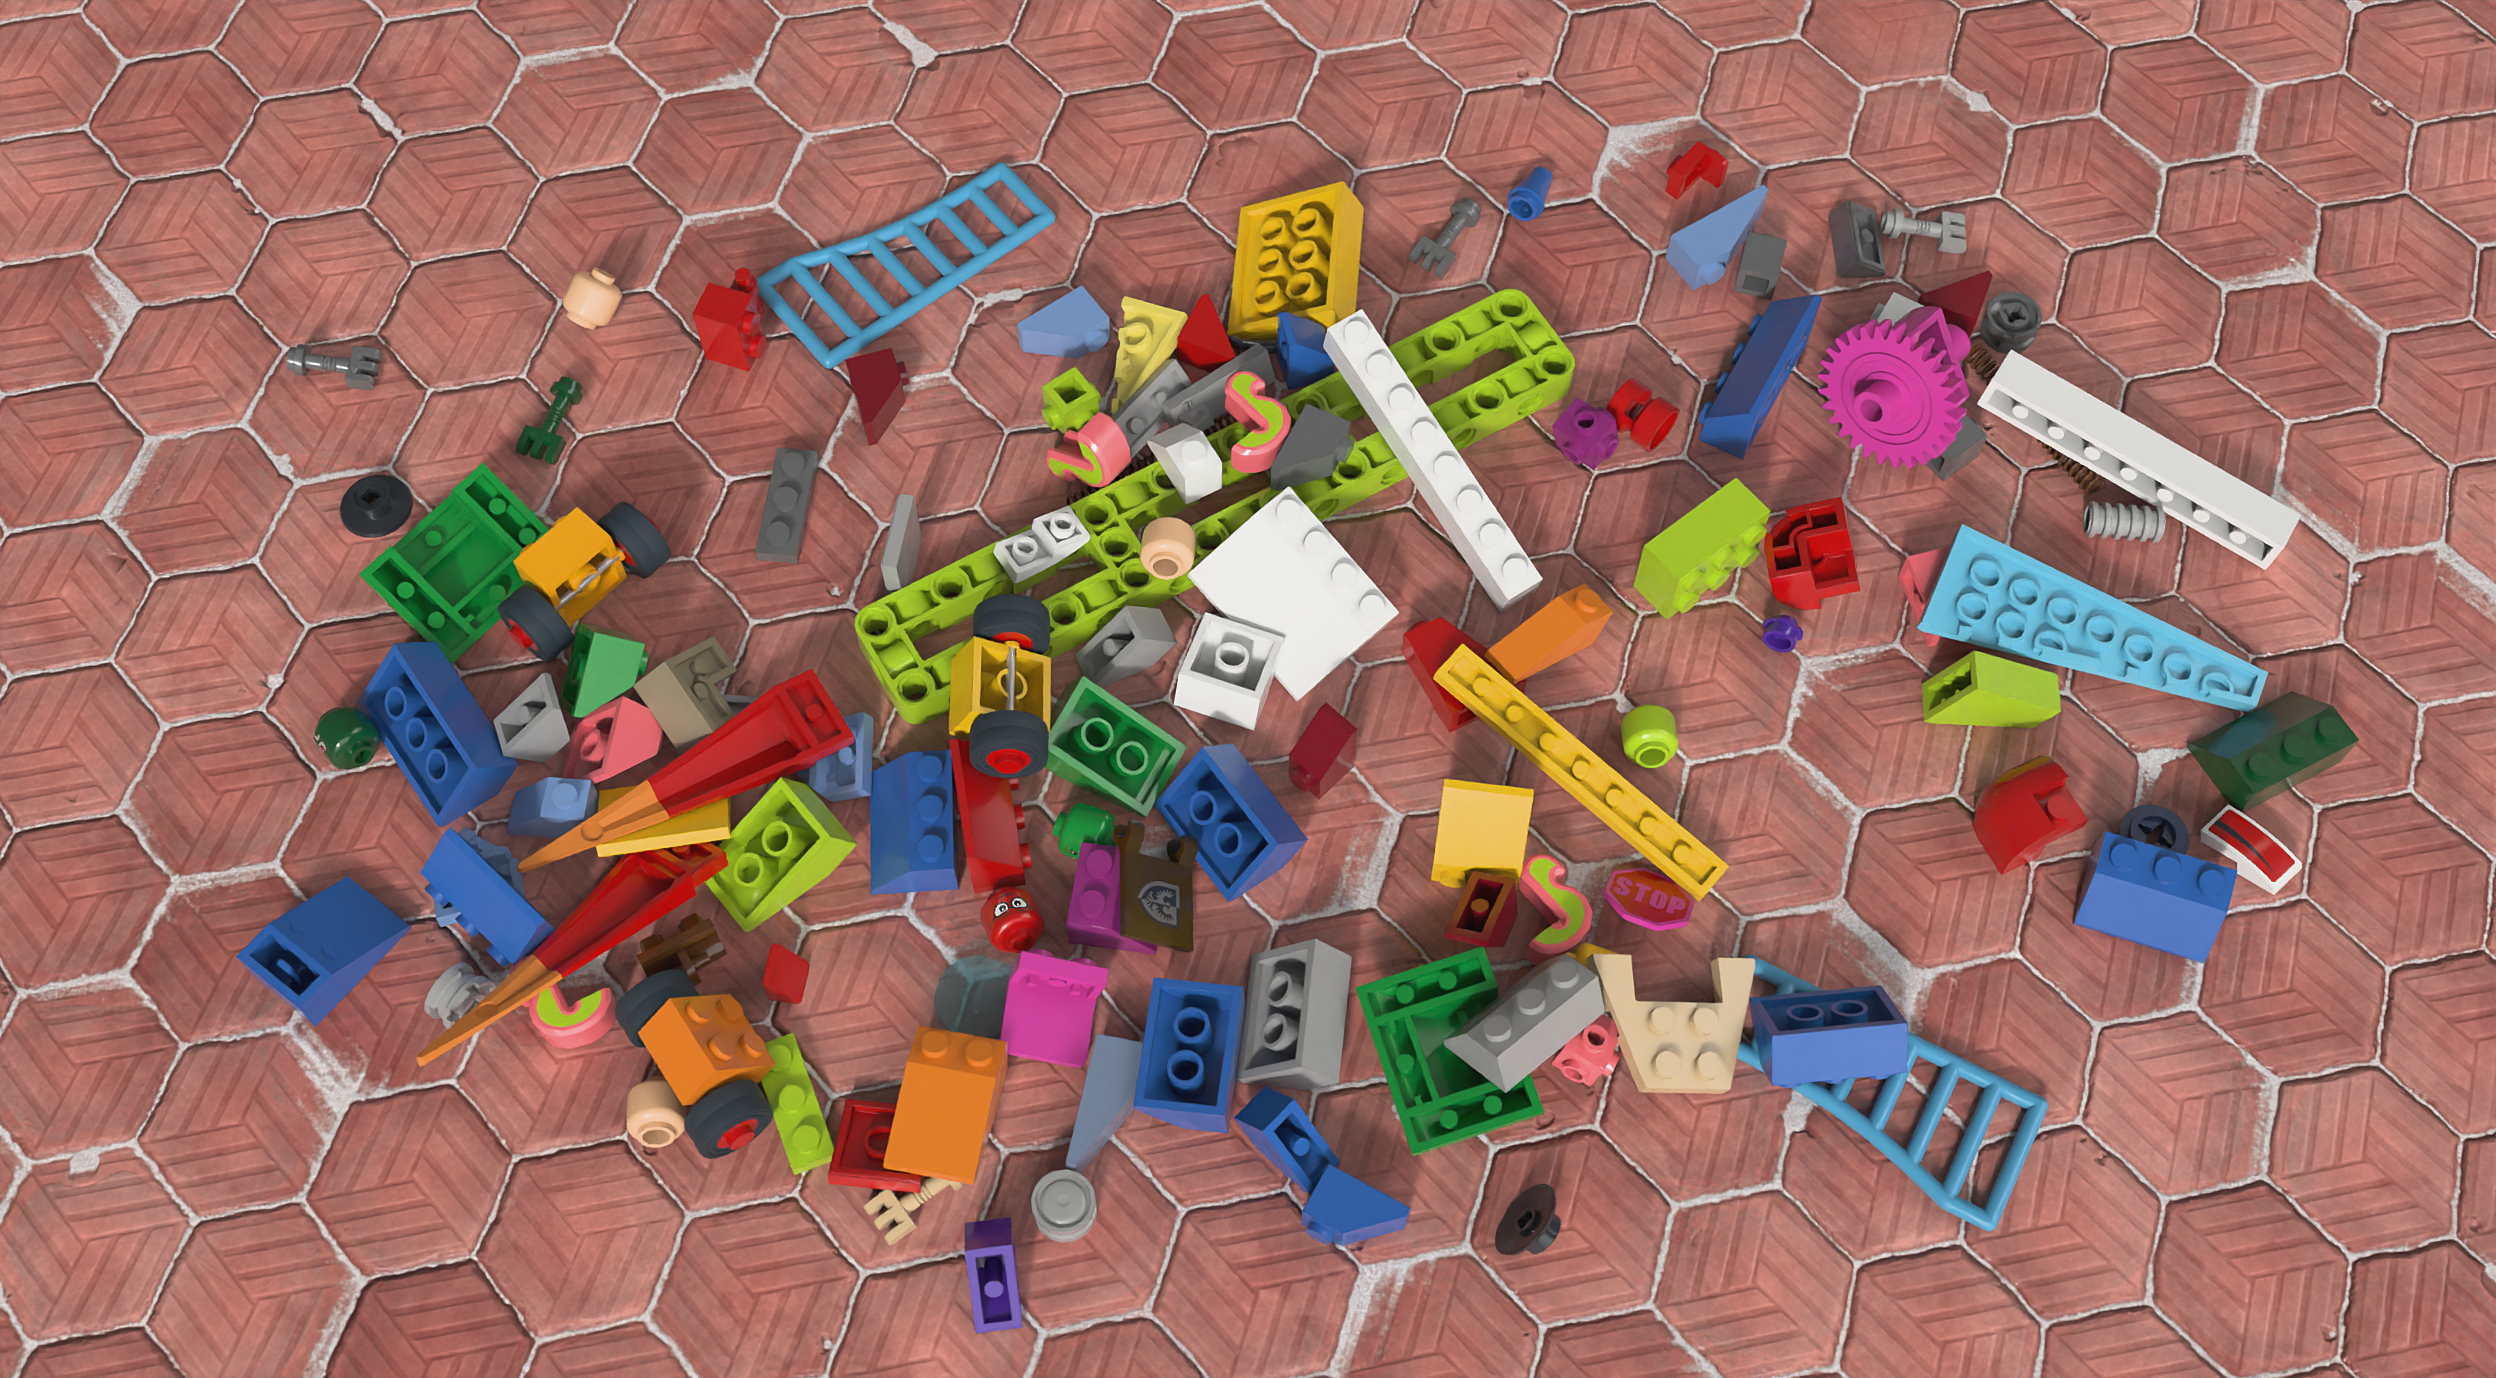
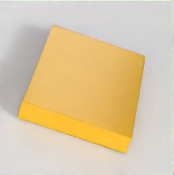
M636 786L600 790L598 812ZM731 797L597 845L598 857L731 838Z

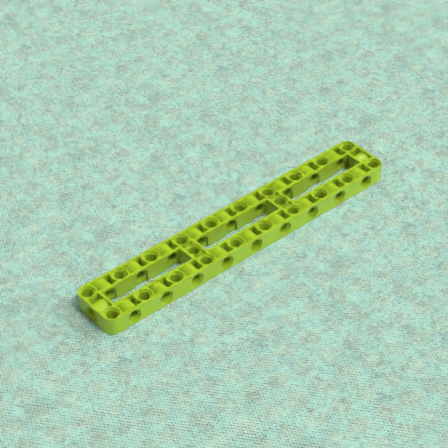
M1517 289L1501 290L1388 346V349L1415 389L1429 382L1433 385L1471 366L1473 360L1495 349L1498 351L1503 350L1504 352L1508 351L1516 361L1427 406L1457 452L1562 399L1570 390L1575 367V359L1572 353L1524 292ZM1340 371L1280 400L1290 414L1291 430L1306 404L1350 422L1361 416H1364V418L1369 417ZM1480 406H1489V407H1491V408H1490V409H1489V408H1483V407H1480ZM1239 422L1233 423L1206 437L1222 462V486L1230 487L1256 474L1242 473L1231 467L1232 447L1250 433ZM1380 431L1358 442L1350 433V439L1354 440L1351 455L1346 463L1339 462L1333 475L1290 487L1320 522L1409 477ZM1159 461L1069 505L1090 534L1089 541L1061 561L1018 583L1012 581L994 555V548L997 542L1031 530L1032 524L865 606L858 612L854 623L861 651L901 718L915 725L928 723L950 711L951 660L972 637L925 661L922 660L912 642L938 629L942 632L972 617L977 605L987 598L1011 592L1018 594L1057 574V569L1083 556L1086 559L1090 557L1100 571L1099 573L1041 601L1048 609L1050 615V643L1043 656L1053 659L1092 639L1126 605L1153 608L1196 586L1187 575L1215 550H1204L1202 547L1209 545L1218 548L1254 514L1284 490L1276 491L1269 486L1190 526L1194 530L1196 537L1195 556L1191 569L1186 574L1174 579H1160L1149 573L1142 566L1140 559L1141 543L1133 531L1158 518L1171 517L1200 502V499L1186 505L1175 487L1171 489L1162 488V486L1173 484ZM1344 475H1353V476H1356V477H1355V478H1346V477H1343V476H1344ZM1096 520L1104 521V523L1099 525L1091 524L1092 521ZM1114 551L1125 552L1124 554L1119 556H1114L1110 554ZM1133 582L1145 583V585L1140 587H1133L1130 584ZM948 593H959L958 596L953 598L944 597ZM1063 618L1073 620L1068 624L1057 623V621ZM877 629L886 630L880 635L870 634L871 632ZM915 693L925 694L924 697L918 700L908 699V697Z

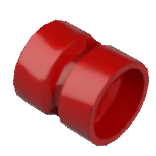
M1630 378L1613 395L1606 410L1615 418L1617 431L1620 433L1629 431L1630 440L1647 452H1652L1668 436L1678 419L1680 411L1663 397L1653 399V393L1650 388L1637 379Z

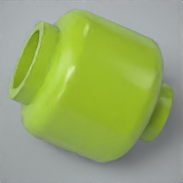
M1643 704L1631 709L1623 717L1620 726L1624 754L1631 762L1644 768H1657L1664 765L1676 754L1679 747L1674 716L1668 709L1659 705Z

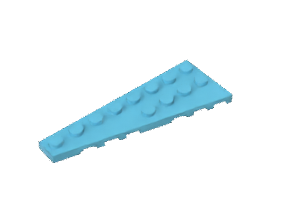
M1964 524L1958 528L1953 537L1916 627L1926 633L2247 713L2257 706L2268 672Z

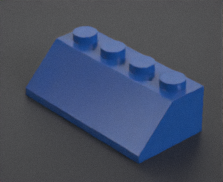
M1809 295L1771 301L1764 315L1756 314L1747 335L1751 336L1748 344L1741 342L1732 358L1731 364L1735 365L1731 373L1724 371L1715 389V393L1719 394L1714 403L1708 400L1702 409L1698 422L1703 424L1699 438L1700 441L1739 459H1744L1808 343L1822 297Z
M436 641L393 644L357 702L367 718L377 728L383 743L437 826H446L499 794L517 768L518 763L512 757L503 756L497 732Z

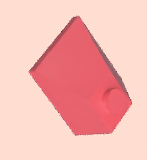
M624 696L602 705L583 718L576 717L561 778L592 780L593 784L613 777L657 755L664 741L663 729L648 707Z

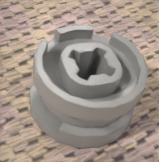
M460 962L446 970L434 983L425 1000L424 1011L432 1018H441L443 1025L449 1029L490 994L496 986L487 977L476 976L469 964Z
M1067 1169L1053 1171L1042 1177L1034 1187L1031 1197L1034 1221L1040 1232L1050 1240L1061 1243L1073 1242L1085 1236L1094 1226L1097 1216L1095 1191L1089 1180L1079 1172Z

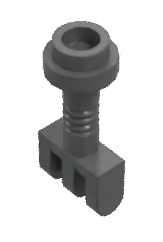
M1462 198L1461 201L1454 202L1450 208L1453 218L1434 242L1422 236L1409 254L1408 260L1417 264L1422 256L1427 254L1421 264V268L1430 271L1436 262L1439 261L1440 263L1437 265L1434 275L1442 279L1455 263L1456 254L1448 249L1465 226L1473 228L1480 220L1479 214L1481 209L1471 199Z
M298 344L297 347H290L288 350L287 369L294 371L299 376H306L309 369L346 374L345 381L348 388L373 390L376 383L374 377L379 372V365L377 364L381 363L383 353L374 348L354 346L351 358L313 354L309 345Z

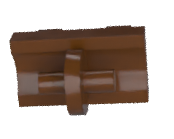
M696 913L680 921L678 928L681 933L667 940H664L661 934L654 933L640 941L641 953L636 956L647 977L661 971L679 969L687 974L693 987L702 983L696 971L727 955L710 918L704 921Z

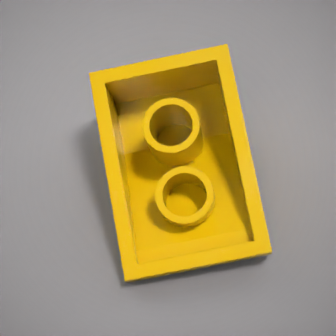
M1444 779L1435 836L1431 880L1440 881L1442 885L1447 887L1460 888L1467 885L1472 872L1477 871L1515 879L1517 891L1522 871L1534 789Z

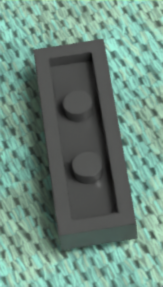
M777 447L755 550L757 560L798 564L819 464L817 451Z

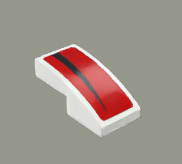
M2227 805L2201 830V842L2237 862V874L2273 895L2302 868V863L2278 839L2251 818L2230 805Z

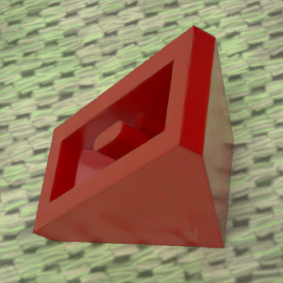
M1208 293L1201 295L1177 337V355L1179 361L1212 373L1234 359L1235 353Z

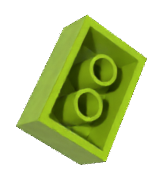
M1737 478L1733 479L1644 545L1633 587L1666 620L1678 611L1682 614L1686 613L1698 602L1699 595L1709 588L1712 591L1718 589L1729 578L1731 571L1739 565L1745 568L1757 558L1760 553L1758 549L1760 541L1767 533L1765 527L1771 511Z

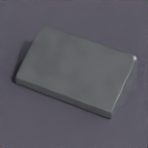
M1846 200L1828 216L1837 275L1843 278L1883 277L1886 275L1876 211Z

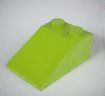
M780 777L731 831V838L724 839L719 844L718 848L726 852L729 865L705 881V883L743 931L751 932L829 876L857 846V842L809 785Z

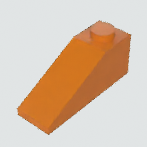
M1584 583L1556 597L1488 649L1484 656L1514 685L1593 645L1613 611L1596 592Z

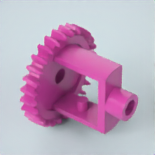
M1923 306L1915 308L1902 316L1893 325L1891 319H1884L1879 324L1875 319L1869 320L1865 324L1858 323L1836 338L1835 342L1827 348L1828 355L1820 362L1825 369L1818 374V378L1826 383L1818 389V392L1830 398L1822 404V408L1835 411V414L1828 421L1830 424L1841 423L1843 425L1838 433L1840 437L1848 434L1852 436L1849 447L1854 449L1859 444L1863 445V457L1867 459L1876 452L1877 462L1880 465L1890 458L1893 468H1898L1903 462H1905L1908 468H1912L1918 462L1921 465H1925L1932 458L1936 459L1956 440V434L1963 427V423L1960 420L1967 412L1964 407L1958 406L1970 396L1960 366V362L1970 352V340L1961 328L1952 324H1946L1941 307Z

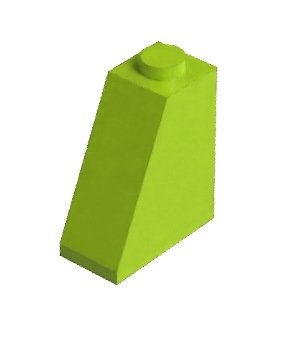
M1975 650L1922 683L1924 722L1932 724L2035 728L2061 712L2058 674Z

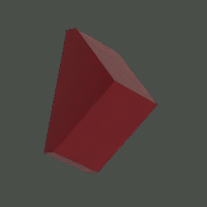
M1988 270L1921 294L1917 303L1923 306L1941 307L1946 324L1958 326L1970 339L1993 275Z

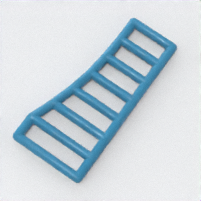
M999 162L961 187L898 221L867 234L788 258L756 279L759 288L758 294L825 368L832 369L1052 225L1056 220V216L1006 163ZM1001 180L1036 217L1018 227L990 199L984 190ZM970 199L1005 237L987 247L952 209ZM939 218L974 257L961 266L956 267L919 227ZM905 235L944 277L925 288L884 243ZM869 250L912 298L894 309L847 259V256ZM830 262L881 318L862 330L807 269ZM792 275L849 339L830 351L773 287Z
M1746 954L1742 957L1755 959L1754 975L1777 986L1774 995L1825 991L1752 954ZM1909 1031L1907 1073L1892 1074L1886 1079L1869 1118L1845 1102L1856 1078H1848L1845 1082L1833 1084L1830 1091L1816 1082H1807L1799 1087L1792 1088L1832 1113L1868 1140L1920 1187L1941 1209L1985 1231L1996 1229L2048 1110V1102L2045 1098ZM1755 1034L1750 1044L1740 1040L1737 1059L1765 1073L1760 1064ZM1917 1056L1941 1067L1942 1071L1908 1146L1904 1150L1883 1130ZM1960 1076L1984 1088V1091L1946 1177L1941 1184L1920 1163ZM2002 1097L2026 1109V1113L1985 1207L1982 1209L1958 1197Z

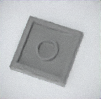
M899 494V497L897 496L880 564L887 595L912 583L922 541L915 498L912 495Z

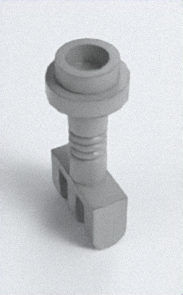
M1893 208L1891 211L1885 210L1882 215L1880 232L1886 234L1887 238L1897 239L1901 232L1937 238V251L1962 254L1967 249L1965 241L1966 228H1964L1966 226V216L1963 214L1942 211L1937 222L1904 217V211L1901 208Z

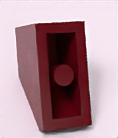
M892 347L845 359L849 380L869 446L878 443L906 402L903 386L910 384L904 361L896 363Z
M1327 702L1319 708L1289 754L1288 773L1291 781L1298 789L1305 793L1310 791L1318 799H1321L1355 765L1358 729Z
M1473 871L1444 931L1445 938L1483 947H1504L1518 917L1515 879Z

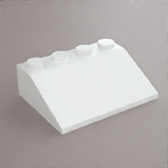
M1287 487L1261 508L1187 575L1225 619L1285 638L1274 676L1296 701L1300 700L1376 636L1399 613L1290 487Z

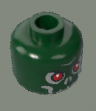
M349 706L332 708L325 712L319 719L314 733V740L318 749L331 764L338 769L344 770L368 764L377 752L381 740L377 728L365 714L356 707Z

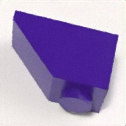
M1011 1217L965 1223L964 1251L976 1333L1022 1328L1018 1269Z

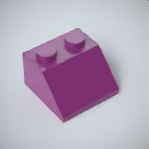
M1081 842L1067 919L1069 943L1156 955L1158 945L1120 936V852L1118 848Z

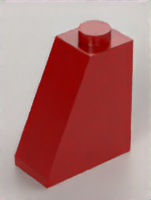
M1438 617L1430 622L1423 620L1413 624L1403 635L1401 653L1450 733L1480 719L1433 679L1435 673L1463 643L1502 677L1504 676L1484 656L1488 650L1486 647L1444 618ZM1527 679L1513 686L1524 694Z

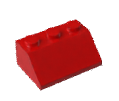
M961 739L949 740L966 857L974 893L998 890L1003 887L1026 885L1024 869L1032 868L1028 842L1019 844L1017 831L1026 829L1022 803L1013 805L1011 791L1019 790L1018 778L993 777L976 770L969 758L970 742Z

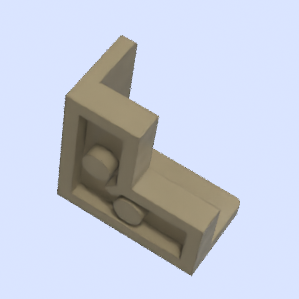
M714 636L664 661L633 686L681 755L735 716L715 685L729 678L737 672V669Z

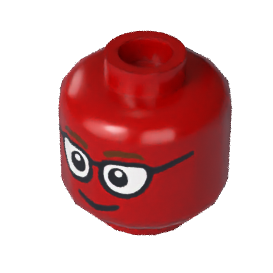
M1014 887L1000 888L989 895L981 909L980 918L989 941L995 949L1001 952L1020 953L1021 951H1027L1033 947L1034 943L1038 941L1043 933L1044 921L1033 896L1024 889Z

